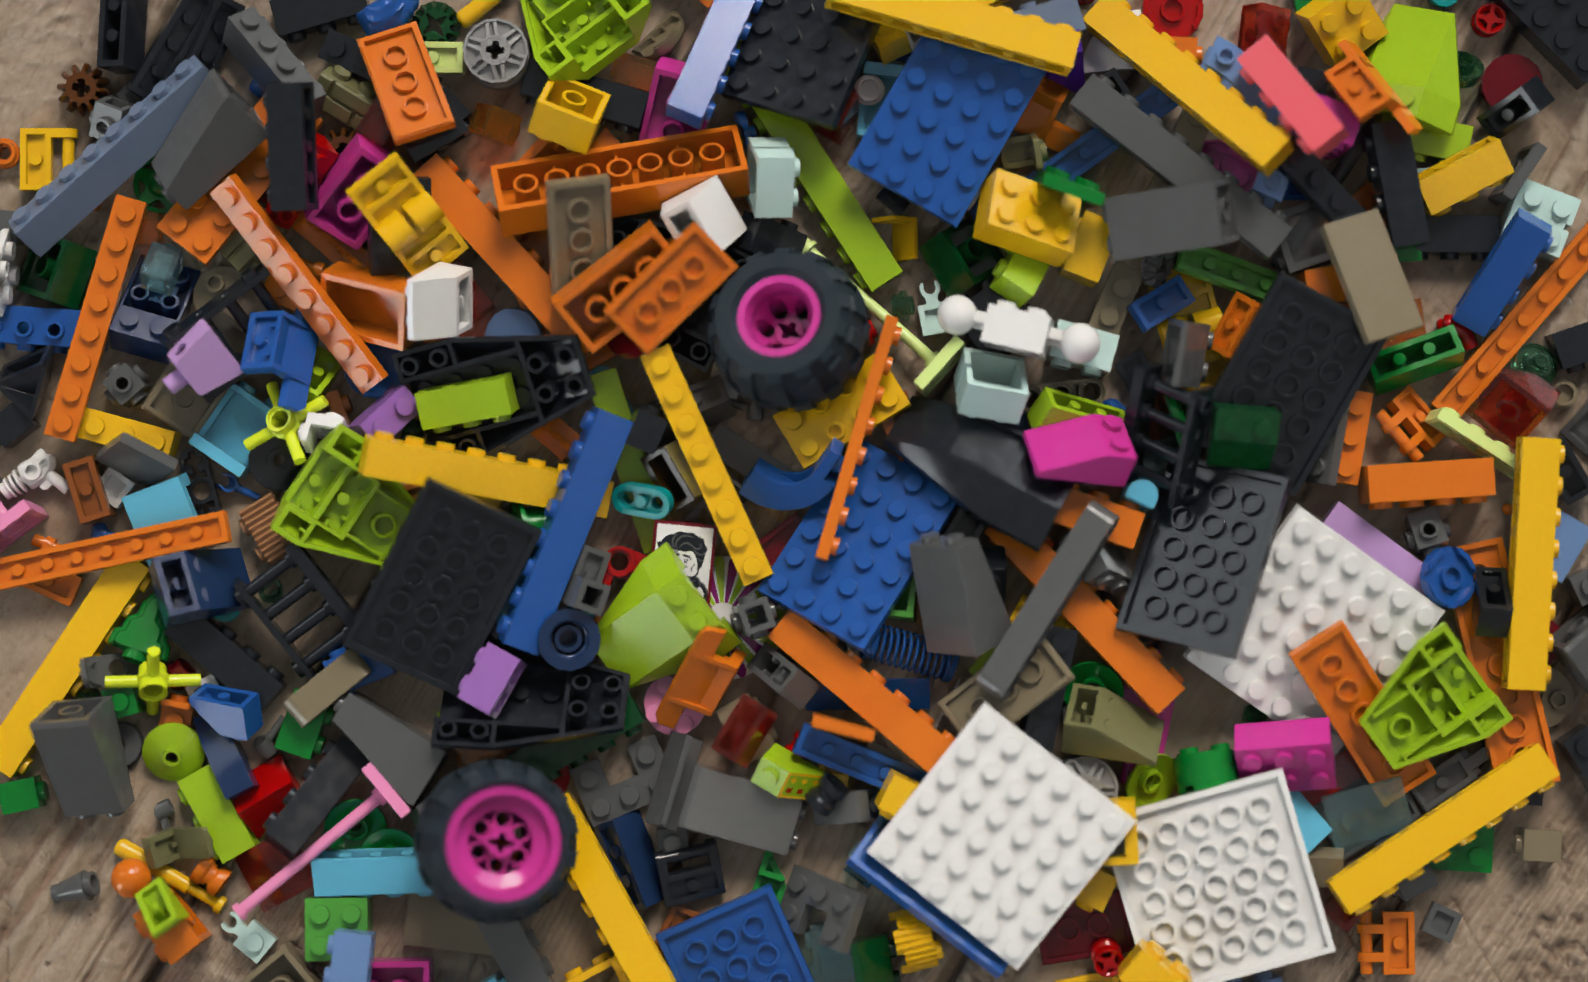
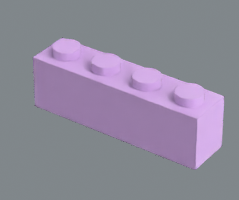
M1340 501L1334 502L1321 519V522L1425 596L1420 580L1423 562Z

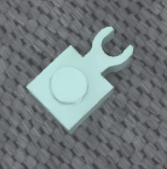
M937 280L934 281L935 292L932 294H927L924 291L923 283L919 286L920 295L925 299L926 303L925 305L917 306L923 337L947 333L941 328L937 319V311L942 301H938L940 286Z
M235 911L230 912V915L235 917L237 924L235 927H230L227 923L223 922L221 923L222 929L228 933L236 934L238 938L233 945L258 964L278 940V937L257 920L253 919L247 925Z

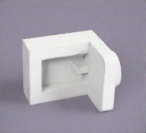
M308 412L305 423H301L298 431V439L301 441L306 453H312L317 439H324L339 423L348 427L345 418L333 412L325 414Z

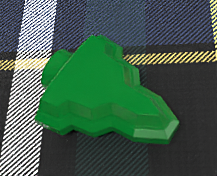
M155 591L142 602L138 613L127 616L121 627L114 628L107 641L124 651L122 659L138 666L147 661V649L151 646H156L160 649L161 662L167 663L171 646L167 643L168 636L164 634L168 628L164 626Z

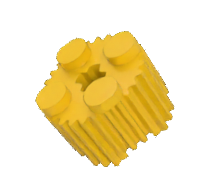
M906 909L888 913L889 920H896L898 930L892 931L898 956L904 955L907 964L901 966L902 974L939 966L938 960L944 959L940 939L933 940L931 928Z

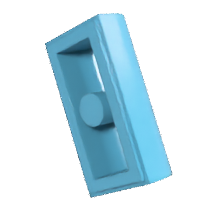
M1140 479L1125 485L1119 498L1121 501L1125 500L1140 506L1139 509L1148 511L1154 509L1157 503L1158 490L1152 482Z

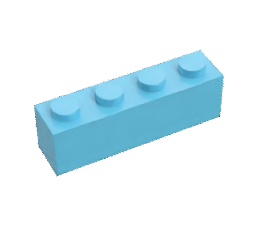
M414 847L324 850L311 861L314 897L355 895V897L370 898L373 895L386 894L387 897L396 898L411 893H417L418 896L422 897L434 894L424 884L417 869L418 862L416 852L413 850Z

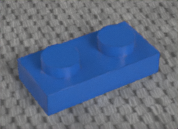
M1177 275L1134 301L1126 308L1141 331L1145 333L1191 305L1196 299L1181 276Z

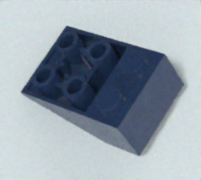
M141 254L109 328L111 349L168 365L171 360L167 355L174 346L167 349L158 338L164 335L162 332L168 325L176 321L180 323L188 317L193 301V290L201 272Z
M241 548L181 551L152 558L149 573L165 628L251 608L248 604L243 606L233 594L235 590L234 579L239 576L246 585L250 583Z

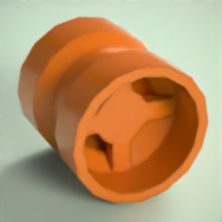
M213 857L202 859L190 875L189 880L196 885L202 884L204 886L207 884V893L216 897L232 876L233 871L226 866L218 869L219 865L216 864V860Z

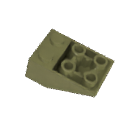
M1073 683L1063 727L1062 752L1156 767L1164 721L1104 687Z

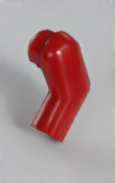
M1446 314L1444 318L1437 320V330L1452 324L1454 325L1465 351L1478 347L1473 331L1452 320V314Z

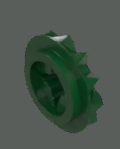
M432 1L421 5L412 17V22H417L424 41L455 42L461 29V24L456 18V11L446 3ZM429 15L436 21L443 20V23L440 25L441 32L443 33L442 37L434 30L430 32L427 30L431 26L428 19Z

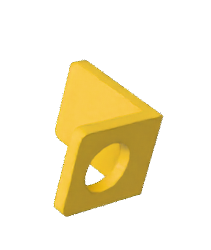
M889 215L871 218V223L892 225L893 257L897 262L918 258L917 217Z

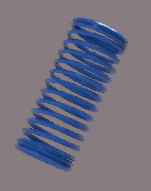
M883 624L884 629L881 634L879 630L866 653L859 650L861 659L871 661L874 658L875 663L880 660L882 665L887 662L889 667L893 664L894 668L900 666L901 670L907 667L908 672L913 670L917 674L920 671L922 676L926 673L927 677L933 675L934 679L939 677L941 681L947 683L955 675L960 655H954L952 662V654H943L939 671L935 675L937 662L941 654L936 653L934 665L929 674V667L933 653L929 652L926 667L922 672L927 653L925 636L923 634L918 636L916 632L912 634L909 630L905 632L904 629L898 630L897 627L892 628L890 625L885 626V624ZM896 630L897 633L893 637V631ZM883 636L881 651L877 658L878 647ZM890 637L889 648L883 661L885 647ZM897 638L895 652L890 662L891 651ZM903 641L901 656L896 665L898 651ZM909 642H910V648H909L908 656H907L906 662H905V664H904V666H903L904 655H905L907 646H908V644H909ZM917 643L915 657L909 669L911 655ZM923 646L921 661L916 670L918 655Z

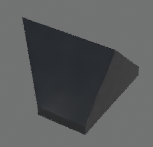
M52 345L3 365L0 371V391L31 420H33L50 383L55 352Z

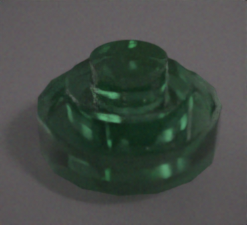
M1458 51L1460 89L1474 87L1480 83L1483 77L1484 64L1475 55L1465 51Z
M1529 343L1522 346L1513 356L1511 362L1512 371L1516 379L1523 386L1530 389L1546 387L1557 375L1556 359L1546 347L1539 344Z

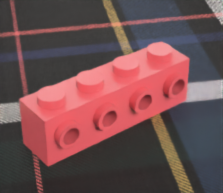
M1267 34L1237 58L1243 66L1238 72L1250 86L1255 82L1258 84L1262 91L1257 95L1269 109L1274 105L1282 113L1277 119L1288 132L1293 128L1301 136L1296 142L1307 155L1314 152L1321 159L1350 136L1344 126Z

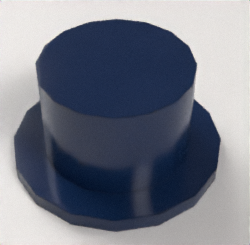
M566 608L555 611L545 619L539 629L537 642L540 653L548 664L558 670L573 671L583 668L594 659L599 651L601 637L598 626L591 616L578 609Z

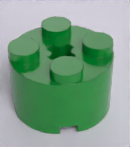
M1229 743L1211 745L1210 750L1198 752V747L1179 750V754L1176 755L1177 757L1172 759L1178 796L1184 795L1186 792L1200 791L1239 779L1235 752L1230 749Z

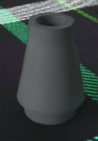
M83 870L58 884L52 885L50 888L51 897L55 903L93 900L94 896L100 894L99 879L94 871L87 872Z

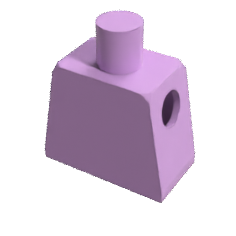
M202 318L168 352L167 356L177 369L162 379V381L173 395L187 384H190L195 392L201 396L244 372Z

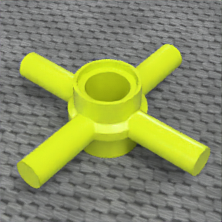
M270 382L266 385V389L273 407L266 416L267 427L243 440V443L247 450L251 451L276 436L279 439L286 440L294 464L301 465L306 461L298 439L299 427L301 423H305L304 419H306L308 412L317 413L329 405L324 395H321L307 403L303 410L293 412L278 407L281 390L278 382Z
M151 646L147 649V661L141 663L138 667V675L105 676V688H138L140 698L146 701V713L149 715H156L158 713L159 701L166 698L168 687L201 686V674H168L166 665L160 661V649L156 646Z

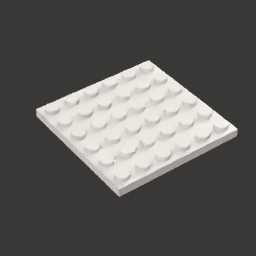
M1296 504L1277 529L1237 659L1233 660L1189 648L1183 656L1274 721L1327 717L1287 653L1337 621L1342 620L1384 686L1415 643L1432 630L1445 613V610ZM1330 723L1334 754L1336 756L1344 743Z
M984 702L871 844L867 853L1018 970L1133 827L1136 820Z
M1282 767L1136 808L1139 864L1112 866L1135 945L1141 938L1147 942L1151 939L1165 949L1164 955L1172 962L1177 959L1190 969L1189 975L1192 977V982H1225L1336 952ZM1125 837L1111 854H1126Z

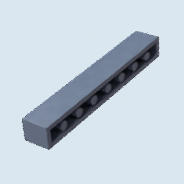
M193 55L188 60L182 61L176 67L175 72L166 80L157 83L152 92L143 101L135 103L124 118L109 126L105 135L96 143L88 145L76 161L66 165L59 172L57 178L49 185L41 187L28 204L19 207L13 213L8 223L15 235L41 258L158 153L210 72L205 65Z

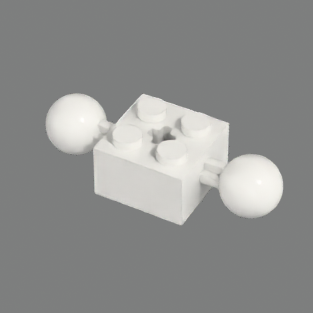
M952 295L942 301L937 311L939 325L945 332L952 335H963L972 328L982 330L980 341L985 347L1046 361L1049 347L1052 346L1060 348L1063 355L1074 363L1091 361L1100 349L1099 334L1092 326L1085 323H1075L1065 330L1054 328L1055 324L1047 314V311L1039 308L1029 307L1028 312L1018 310L1019 308L1016 307L1015 303L998 300L997 305L989 303L987 312L977 310L975 304L969 298L962 295Z

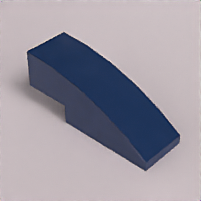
M201 715L193 718L206 757L226 800L233 801L259 787L247 762L249 758L241 742L234 738L220 736Z

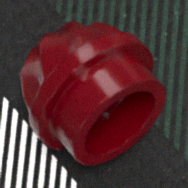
M178 658L175 662L170 661L167 664L168 674H197L193 666L183 658ZM170 687L175 690L185 689V687Z

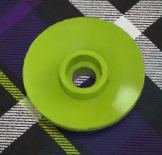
M170 722L155 727L146 736L142 747V757L147 768L157 777L168 781H180L201 768L205 759V752L198 733L182 723ZM174 753L178 758L176 760L167 757V754Z
M1158 753L1156 767L1137 764L1131 771L1125 785V796H1135L1136 808L1166 800L1174 790L1176 780L1173 758L1169 755Z

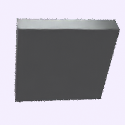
M1538 142L1520 149L1511 162L1514 173L1506 176L1507 180L1503 184L1494 187L1488 196V200L1496 206L1513 200L1548 148Z
M125 432L98 450L95 457L96 461L147 487L154 485L173 472L178 463V460Z

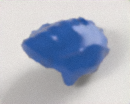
M377 0L358 12L356 19L366 36L407 24L418 9L419 0Z

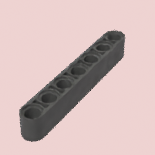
M1090 501L976 680L977 686L1001 701L1008 697L1114 531L1120 516L1096 501Z

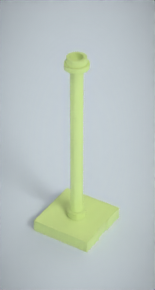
M807 238L802 254L806 251L809 253L811 251L825 257L816 249L818 243ZM855 284L863 297L867 311L884 325L886 315H892ZM898 321L897 327L902 328L899 339L925 361L924 365L926 368L913 382L916 390L926 398L958 363L963 347H965V342L955 335L940 352H933Z

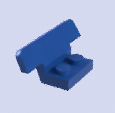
M297 308L294 316L284 310L251 312L240 369L245 374L275 373L283 379L278 407L293 412L303 410L307 403L318 335Z

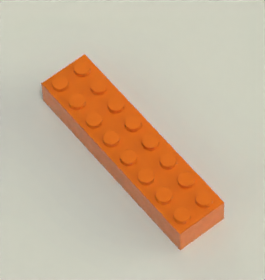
M737 124L588 149L586 155L580 152H569L490 166L503 237L548 229L545 181L608 174L610 177L612 218L661 210L663 202L716 175L719 177L730 198L750 195L749 169Z

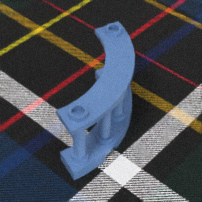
M1217 36L1213 46L1208 47L1200 67L1205 71L1208 68L1212 69L1222 79L1221 84L1227 89L1230 87L1237 89L1245 98L1243 102L1251 108L1254 105L1259 107L1268 116L1267 121L1274 127L1277 124L1284 127L1277 119L1282 114L1274 105L1269 109L1257 95L1262 91L1258 84L1255 82L1250 86L1238 72L1243 66L1237 58L1244 51L1233 43ZM1278 168L1268 178L1258 170L1252 191L1265 200L1263 203L1265 207L1272 210L1275 200L1280 203L1282 202L1288 185V179Z

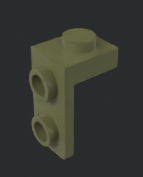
M1035 132L1009 136L1000 151L1003 170L1035 165L1037 170L1044 169L1043 161H1048L1046 143L1043 139H1039Z
M170 827L141 839L149 869H157L179 859H210L214 857L213 840L207 827Z

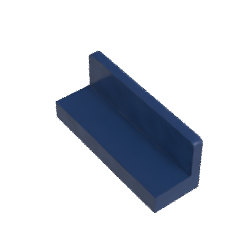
M637 809L596 825L594 830L599 843L637 911L662 901L657 868L653 857L655 850L640 811Z

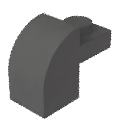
M585 544L583 545L562 596L564 604L598 616L602 615L611 586L602 584L611 553Z
M873 786L848 790L849 794L843 801H836L834 811L827 817L822 816L813 809L815 825L849 824L877 819L880 809L877 808L874 801L881 788Z

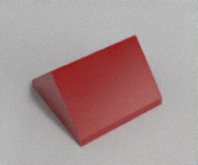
M282 753L252 770L259 787L233 800L237 814L257 838L264 835L266 829L262 826L273 812L279 815L286 806L282 803V800L293 787L297 790L301 787Z

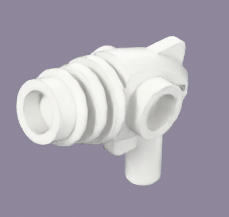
M41 448L31 458L20 463L17 466L18 471L14 469L11 471L12 474L7 476L8 479L4 478L3 482L0 483V491L8 500L13 497L16 498L18 494L21 495L24 492H29L30 488L40 487L45 491L53 485L65 495L70 492L67 480L55 471L57 465L56 457L52 454H47Z

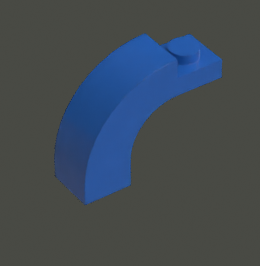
M833 437L817 462L810 468L800 472L780 470L759 457L743 480L739 494L758 505L775 510H796L808 507L820 501L834 488L839 474L836 471L844 460V456L841 455L844 443Z

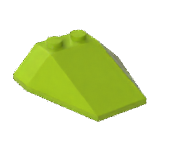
M520 0L534 59L551 81L589 80L639 43L652 8L649 0Z
M1394 4L1382 21L1389 33L1363 51V53L1418 120L1423 128L1422 131L1453 136L1461 109L1455 13ZM1336 94L1335 100L1343 102ZM1386 108L1377 113L1379 115L1394 117V115Z
M339 423L316 446L284 494L270 529L297 546L381 566L415 500L401 482L362 476L358 471L364 437Z
M667 542L641 560L597 624L601 637L597 655L607 668L630 674L629 688L676 674L698 632L705 628V626L728 630L715 653L723 657L742 643V639L734 631L724 616L720 619L685 575L683 570L686 566Z
M1444 621L1415 643L1358 720L1394 770L1488 738L1514 719L1499 697L1486 685L1462 651V645Z

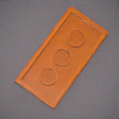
M416 21L356 39L395 146L456 127Z
M693 221L603 309V312L648 356L739 267Z

